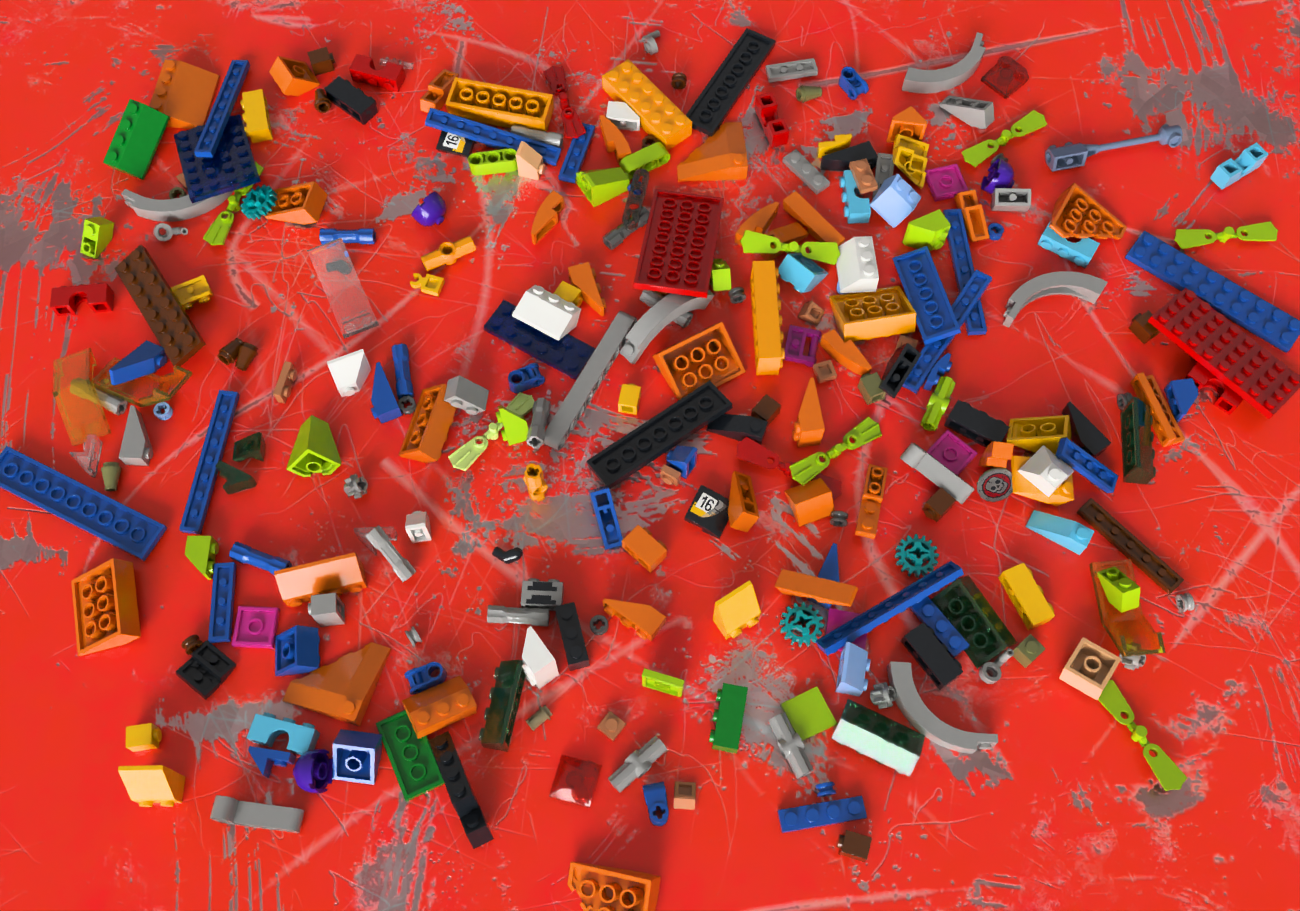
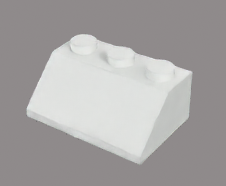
M872 236L853 237L838 246L840 256L836 262L840 293L876 292L879 274Z
M534 285L524 293L512 316L559 341L577 326L581 308L575 306L572 302L560 298L556 294L550 293L541 286Z
M530 626L527 628L522 653L524 662L522 668L529 683L532 686L536 685L540 689L559 676L555 658Z

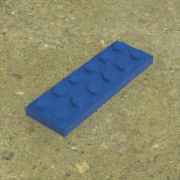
M925 246L894 257L893 262L904 292L916 312V323L924 345L961 333L928 247Z

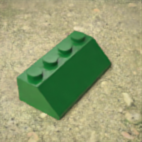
M129 99L103 163L115 170L144 180L170 117L143 103Z

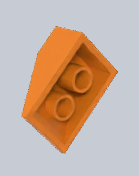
M315 181L275 189L274 192L277 194V200L274 203L276 205L272 206V211H269L264 217L266 219L303 225L316 223L320 218L328 194Z
M814 377L809 380L797 422H794L795 430H792L793 441H797L798 448L820 445L825 430Z

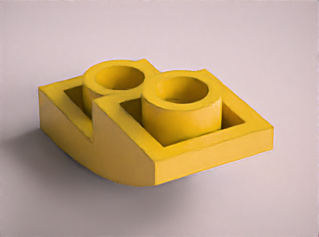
M834 135L833 141L819 142L817 158L849 148L852 135Z

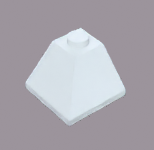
M363 349L327 361L341 397L352 396L360 391L372 370Z
M1043 445L1018 472L1049 498L1074 470Z

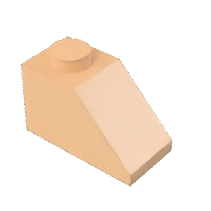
M521 141L516 152L519 176L539 181L540 175L544 174L545 171L543 157L527 143Z

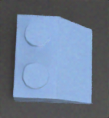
M896 174L884 180L870 206L888 224L895 228L915 209L921 196L899 174Z
M851 642L845 643L840 654L835 692L860 697L863 691L867 690L868 679H865V672L869 671L871 659H867L868 652Z

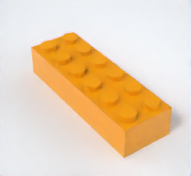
M629 59L602 75L603 90L614 101L625 102L640 117V127L649 136H654L657 142H662L667 151L692 135V121Z
M457 77L454 78L445 103L447 113L475 122L507 128L519 125L545 132L548 130L554 111L552 94Z
M775 260L752 261L750 289L756 375H778L779 369L783 367V359L785 357V351L782 348L783 331H780L782 315H779V310H781V300L778 299L780 285L777 283L779 271L778 268H775Z

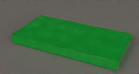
M406 710L376 723L379 734H382L384 747L406 802L445 784L428 736L417 738Z

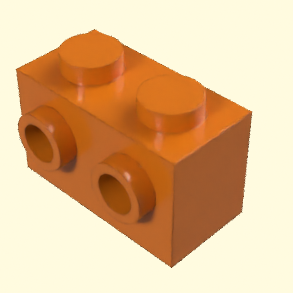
M637 525L622 540V548L650 573L667 557L666 545L660 540L656 541L646 527L642 528L640 525Z

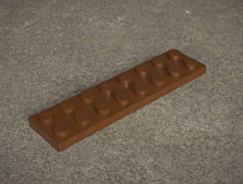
M139 245L115 267V270L159 343L164 348L173 366L180 368L206 344L146 248Z

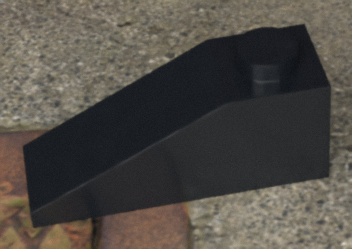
M867 141L822 156L820 168L821 170L833 171L850 170V162L867 158L870 168L873 169L876 166L878 155L871 143Z
M908 343L897 348L887 364L879 388L892 398H895L920 358L921 353Z
M1071 402L1067 403L1062 414L1069 415L1072 442L1096 458L1107 449L1111 442Z
M723 414L709 423L706 431L738 441H742L747 436L762 445L768 421L751 416Z

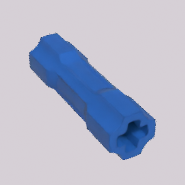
M321 228L319 239L321 244H375L376 232L374 228H360L358 230Z
M394 345L391 348L395 366L398 399L400 400L403 396L414 397L407 345Z
M235 542L229 552L231 559L269 571L271 574H274V571L292 567V563L286 559L263 553L239 542Z

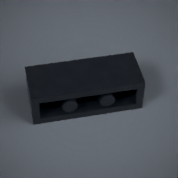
M340 76L324 88L327 97L332 103L363 125L378 113L377 103L372 97L366 96L361 89H356L348 80H344Z
M960 400L957 401L944 426L986 448L993 441L1002 442L1010 428L1003 421L996 420L988 416L984 411H979L971 407L970 404Z
M575 603L556 606L555 612L570 671L590 666Z
M924 622L906 634L901 640L939 690H942L963 673L959 661L950 656L946 645L938 641L933 629L930 626H926Z

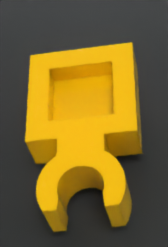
M418 273L413 274L414 279L418 281H410L412 288H420L423 293L439 297L445 282L444 278L426 274V277L423 278Z

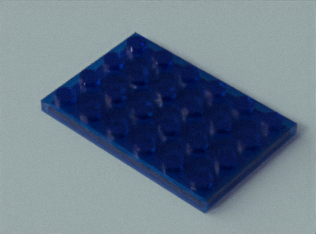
M240 114L229 117L214 157H196L194 153L205 125L174 134L189 198L192 203L261 182Z

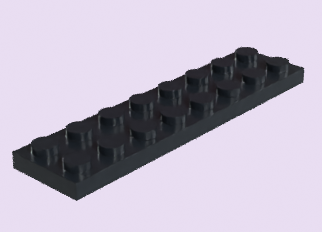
M746 28L686 114L692 121L693 129L709 136H713L774 48L775 40Z
M709 380L587 460V465L599 480L611 489L732 409V403Z

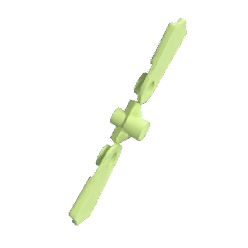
M519 392L506 408L523 417L533 410L535 401L532 395ZM498 421L490 423L488 431L483 436L474 437L450 454L448 458L453 468L467 471L488 447V440L499 438V431L503 424L498 423Z

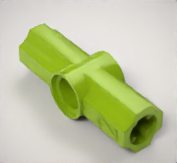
M948 376L940 377L934 393L932 392L926 406L927 410L920 424L925 430L936 431L940 419L948 407L949 398L956 383Z

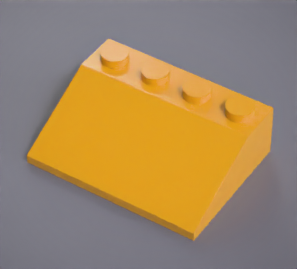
M900 286L876 289V292L846 293L829 296L838 332L844 342L850 339L855 342L915 332L916 312Z

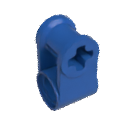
M844 67L842 69L838 84L851 100H855L857 96L862 93L866 94L869 91L868 84L859 76L855 69L852 67Z
M538 363L528 364L525 367L513 370L508 375L509 388L511 392L517 394L538 387L546 380L539 371Z
M430 662L407 671L404 676L409 681L411 687L410 694L413 695L443 683L446 680L447 672L440 663ZM435 669H440V674L437 677H431Z
M664 781L643 785L645 803L651 823L655 826L665 825L668 821L669 810ZM657 810H660L662 813L661 819H658L656 815Z

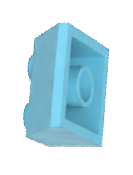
M801 252L788 253L778 268L780 278L793 284V288L800 293L810 292L828 275V272L813 260L803 257Z

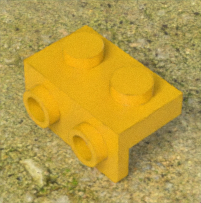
M204 275L171 287L184 310L192 308L194 303L200 302L202 304L211 300L210 297L214 296Z

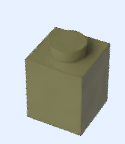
M877 372L863 375L857 386L867 405L884 399L886 392L879 388L881 378Z
M1030 634L1013 650V657L1026 668L1046 648Z

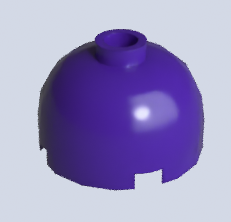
M996 159L987 170L989 174L987 177L984 176L981 189L992 194L995 188H1012L1015 182L1013 180L1014 170L1012 166L1002 159Z
M434 191L423 199L424 202L421 205L418 204L411 214L423 226L440 225L445 220V201Z
M325 749L310 750L298 758L293 769V775L297 785L302 790L309 793H323L328 790L325 789L327 784L333 781V759H329L327 755L330 754L329 751Z

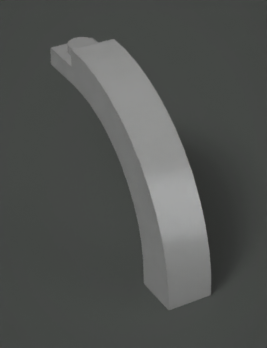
M977 32L969 53L961 61L950 67L937 70H922L909 67L903 82L902 91L925 94L937 93L952 89L965 82L975 73L986 49L983 47L984 41H981L983 34Z
M215 173L204 186L193 193L179 198L167 200L150 199L127 189H124L121 195L125 199V204L133 208L137 216L153 221L174 222L191 219L211 211L234 192V187L230 179Z
M1072 271L1051 272L1037 276L1021 285L1009 298L1005 306L1007 310L1003 315L1006 318L1003 325L1009 328L1016 316L1027 304L1048 295H1070L1095 304L1108 282L1089 274Z
M708 290L707 298L668 294L652 306L631 328L625 337L628 340L619 353L631 364H635L649 343L664 327L684 313L696 309L705 310L714 294L710 290Z
M890 661L887 666L889 685L896 692L895 702L904 717L923 736L947 749L969 754L977 751V746H979V749L989 750L998 743V734L963 731L937 718L927 708L916 690L912 677L911 663Z

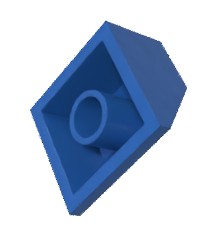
M296 625L275 636V676L304 674L319 668L320 637L318 628Z
M341 729L333 742V779L374 785L382 754V734Z

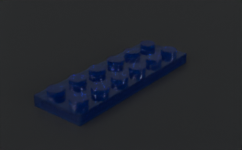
M503 300L484 325V330L577 380L596 348L569 334H566L559 341L513 317L512 314L517 306Z

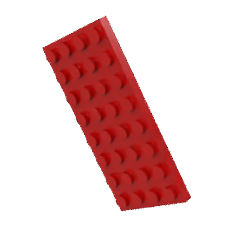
M655 189L633 288L707 298L724 198Z
M1187 288L1183 289L1148 320L1151 325L1268 419L1300 388L1299 374L1294 373L1267 349L1261 347L1253 338L1242 332L1238 326L1233 325L1224 315L1218 313L1209 303L1204 302Z

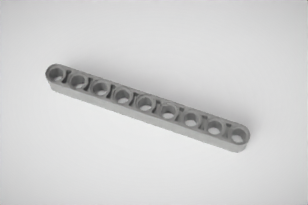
M623 311L617 313L545 430V445L557 451L561 450L626 343L627 338L625 337L636 324V317Z

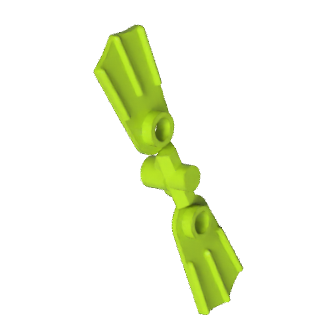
M1033 110L1013 124L1010 131L1007 129L1003 130L998 139H988L963 150L964 161L974 167L978 166L994 154L1000 145L1005 146L1013 137H1022L1045 127L1047 122L1044 115Z
M256 161L251 163L244 162L234 186L235 194L228 197L229 205L226 208L228 211L221 212L203 236V239L211 246L224 245L234 221V214L232 212H237L241 209L239 203L241 196L246 195L264 171V168Z
M1271 221L1241 226L1236 230V233L1230 226L1220 233H1214L1209 229H1176L1174 241L1177 242L1181 249L1212 244L1216 240L1225 243L1228 239L1237 237L1243 241H1276L1278 230Z
M745 230L740 240L743 253L775 254L779 251H785L786 253H800L801 251L802 256L832 265L836 264L840 256L837 242H805L802 245H798L795 241L781 243L776 237ZM771 242L775 244L774 249L770 246ZM806 247L809 248V250H810L809 253H806V251H805V248H806Z
M868 416L843 437L841 443L836 444L826 453L817 452L790 465L792 479L804 486L829 465L830 459L837 458L847 448L853 450L881 437L879 423L873 421ZM849 438H852L854 443H851ZM819 457H822L824 459V462H821L819 460Z
M1109 680L1098 699L1099 702L1119 723L1127 725L1132 733L1131 739L1139 742L1144 747L1143 755L1164 790H1180L1187 779L1186 775L1158 745L1147 740V729L1142 725L1137 726L1133 722L1134 713L1115 682ZM1124 713L1127 719H1123L1120 714ZM1149 751H1153L1156 756L1152 757Z

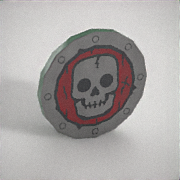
M1001 467L992 468L984 472L977 482V491L980 497L990 502L1001 501L1007 498L1013 492L1012 472Z

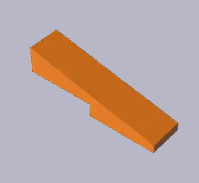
M797 191L783 200V210L806 226L808 233L819 242H837L838 246L845 242V238Z
M785 569L781 570L775 587L782 594L814 598L820 603L849 607L852 606L858 588L853 585Z

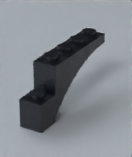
M447 731L430 739L429 742L449 797L460 817L472 847L475 849L493 840L491 830L471 787L451 735Z

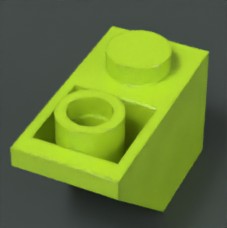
M100 216L85 219L80 252L94 259L98 258L112 240L114 222Z
M723 259L713 260L710 278L713 291L731 290L730 267Z
M502 405L498 406L499 412L495 413L498 423H502L504 430H501L503 441H508L509 446L526 441L529 429L525 418Z
M187 536L184 555L208 580H212L214 563H216L215 556L219 552V544L212 536Z
M1115 566L1097 572L1108 602L1117 610L1123 613L1139 607L1140 586Z

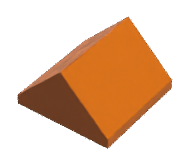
M912 106L908 107L892 118L886 142L894 143L897 134L922 142L927 121Z
M821 478L810 481L804 486L799 485L784 491L799 527L831 516V512L835 511L831 490Z

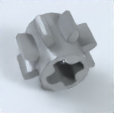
M354 474L344 480L343 489L348 497L354 495V498L358 499L367 493L368 483L363 476L358 478V475Z
M1131 643V645H1126V647L1120 650L1119 657L1122 658L1121 662L1125 664L1124 668L1135 670V668L1139 669V667L1145 664L1146 653L1144 650H1140L1141 645Z
M887 682L873 685L874 690L870 692L872 703L878 705L879 709L892 707V702L896 700L895 689L892 686H888Z

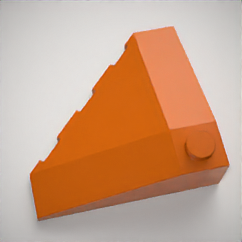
M725 122L713 136H709L705 143L689 154V157L684 162L677 165L678 182L747 179L748 162L742 122Z
M1073 183L1060 194L1055 203L1049 227L1062 238L1093 237L1096 239H1121L1127 229L1126 225L1076 183Z
M371 642L365 645V648L354 653L350 652L328 666L319 667L311 671V674L291 681L282 701L360 727L391 648Z
M572 861L570 862L568 886L572 892L576 890L583 902L580 903L583 911H655L661 876Z

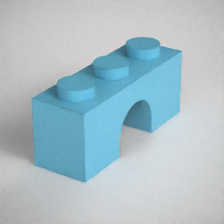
M1256 142L1243 150L1236 160L1230 158L1218 165L1210 179L1223 190L1259 168L1269 154Z
M844 170L843 176L839 179V186L843 188L841 200L845 202L843 209L844 217H847L848 224L869 223L871 215L869 198H859L856 196L860 192L851 170Z
M1048 224L1037 245L1078 266L1086 268L1100 243L1090 238H1082L1076 243L1070 242L1057 234Z
M266 712L263 715L255 714L247 735V739L251 742L272 747L279 735L288 734L289 742L286 749L291 753L302 755L307 751L315 750L320 733L315 729L314 725L309 723L298 725L295 724V720L285 717L283 720L275 719V715Z

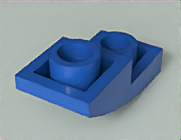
M947 353L934 365L923 389L930 391L933 385H937L939 377H943L945 372L949 373L952 362L949 361L951 354Z

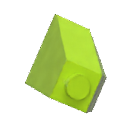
M621 167L576 172V183L594 208L628 191L627 186L631 181L628 173H624Z
M311 415L300 427L286 470L302 477H311V474L314 473L331 475L341 465V459L329 424Z

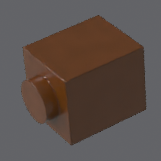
M327 47L307 52L315 76L334 71L333 63H335L333 54L328 52Z
M1149 310L1144 314H1137L1132 319L1133 323L1129 327L1143 344L1157 336L1160 332L1148 322L1149 318L1153 315Z
M766 394L752 409L751 417L768 421V427L779 414L781 405Z
M941 487L925 503L922 510L929 519L938 522L952 508L956 499Z
M846 830L843 835L839 834L836 845L837 848H840L838 854L864 862L868 858L872 838Z

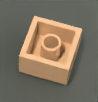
M1083 637L1065 665L1059 679L1098 700L1122 658Z

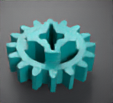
M258 185L256 190L251 189L249 193H246L247 197L242 199L244 203L240 204L242 207L241 211L248 219L255 220L256 217L261 219V215L266 216L269 211H272L271 207L276 205L274 201L277 200V194L269 185L267 187L266 185L262 187Z
M915 534L913 539L908 535L906 541L903 539L900 541V545H897L895 549L897 553L894 558L899 559L896 563L897 566H903L901 572L907 570L908 576L915 573L916 578L919 577L920 573L926 576L928 572H933V566L936 567L938 561L935 559L939 557V554L934 553L937 546H931L932 540L926 542L925 536L918 539V535ZM908 546H912L911 549L904 551ZM927 561H929V563H928L927 565H925V566L922 567V564H923V563H926Z
M802 602L801 607L794 603L793 609L788 606L786 608L787 613H782L781 617L783 620H780L779 625L784 627L781 628L780 632L786 633L784 639L790 638L791 645L798 642L799 647L802 646V643H805L808 647L810 646V641L816 643L817 637H821L822 632L820 630L824 628V624L820 622L823 620V616H817L819 610L813 611V605H809L807 608L805 607V602ZM794 615V621L788 624L789 618ZM815 626L814 632L812 634H809V629Z

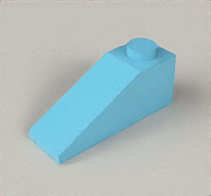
M1037 510L1032 512L1025 526L1078 555L1087 548L1094 534V530L1076 521Z

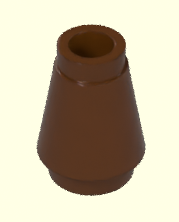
M323 89L315 90L314 106L320 113H326L331 108V101Z
M235 338V340L221 348L217 355L219 360L226 365L234 363L238 357L239 348L244 342L239 338Z
M244 342L239 348L235 367L246 371L258 354V348Z

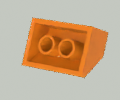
M460 675L402 700V704L418 739L471 716L477 711V705L469 687Z

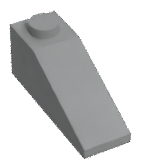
M947 96L940 103L941 108L972 127L986 129L995 121L994 105L990 101Z
M130 405L118 458L125 465L149 466V461L153 457V449L141 413L135 406Z

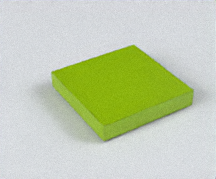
M644 668L642 673L643 687L682 697L685 680Z
M817 686L780 704L794 732L798 733L802 742L837 725Z

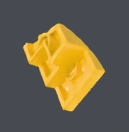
M897 134L893 145V163L922 189L926 177L925 169L928 161L926 156L929 144Z

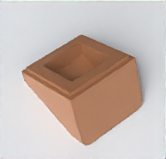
M811 300L803 305L798 318L817 326L825 311Z
M675 781L673 807L675 809L694 810L696 783Z

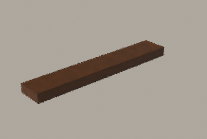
M1092 498L1076 512L1167 594L1170 595L1184 581L1183 578Z

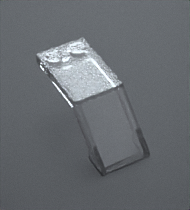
M342 238L307 250L344 339L378 326L379 324Z

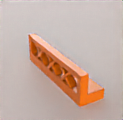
M1144 372L1136 374L1130 383L1162 447L1183 442L1185 437L1153 375L1145 376Z

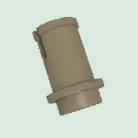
M546 705L540 706V709L535 714L525 720L533 731L547 719H551L550 717L553 714Z

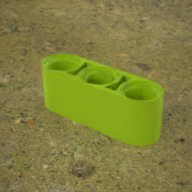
M656 142L624 157L619 165L624 173H628L630 179H634L666 164L670 160L671 155L662 142Z
M509 148L472 153L468 157L470 172L475 176L516 171L518 169L516 161L517 151Z

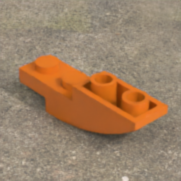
M872 464L868 465L856 521L855 535L875 539L888 468Z

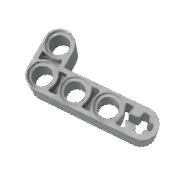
M913 442L900 456V459L906 464L915 468L938 487H942L962 505L975 490L971 485Z
M216 795L210 819L232 825L300 833L305 810L239 801L235 798Z

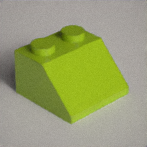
M940 209L910 221L902 243L916 249L927 246L929 251L938 250L943 247L951 224Z

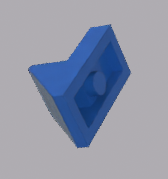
M249 746L248 749L262 775L267 778L270 777L272 765L286 767L287 764L294 765L296 756L291 752Z

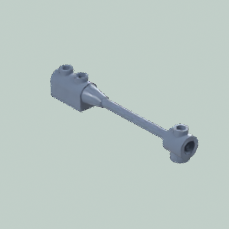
M1164 124L1158 130V134L1101 145L1073 144L1072 142H1068L1061 147L1051 145L1045 152V161L1053 172L1085 166L1087 157L1106 150L1159 141L1161 145L1168 144L1174 148L1182 142L1183 133L1179 125L1169 126Z

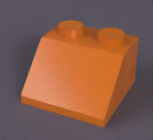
M278 56L269 71L274 81L280 87L281 92L287 96L298 97L320 85L306 62Z

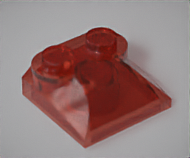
M1002 56L997 64L981 78V81L1004 99H1007L1028 81L1029 76L1027 70L1014 59Z
M561 755L549 797L590 809L602 765H598L593 761H584Z

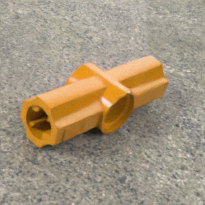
M467 236L453 243L444 242L440 245L439 249L420 258L428 272L444 264L452 265L456 263L457 258L475 251L476 247L472 238Z
M531 463L526 466L523 480L527 485L532 501L540 502L545 499L548 485L544 481L540 465Z

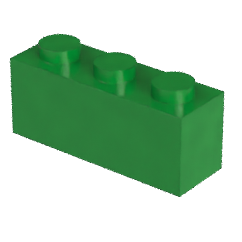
M723 683L722 689H718L716 701H719L720 704L719 709H714L713 715L716 727L715 730L711 729L709 742L713 743L712 749L737 754L748 687Z

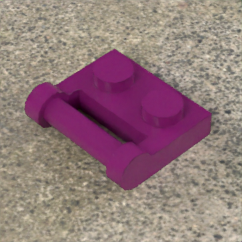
M790 325L783 360L813 367V364H816L817 361L815 356L818 340L821 339V331ZM806 337L811 338L808 356L803 355Z

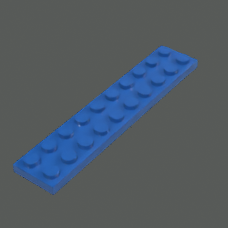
M1143 231L1125 256V259L1176 289L1182 291L1187 288L1193 291L1204 302L1209 303L1218 313L1285 353L1291 349L1300 335V320L1146 231Z
M8 446L0 454V488L143 561L146 560L167 530L165 525Z

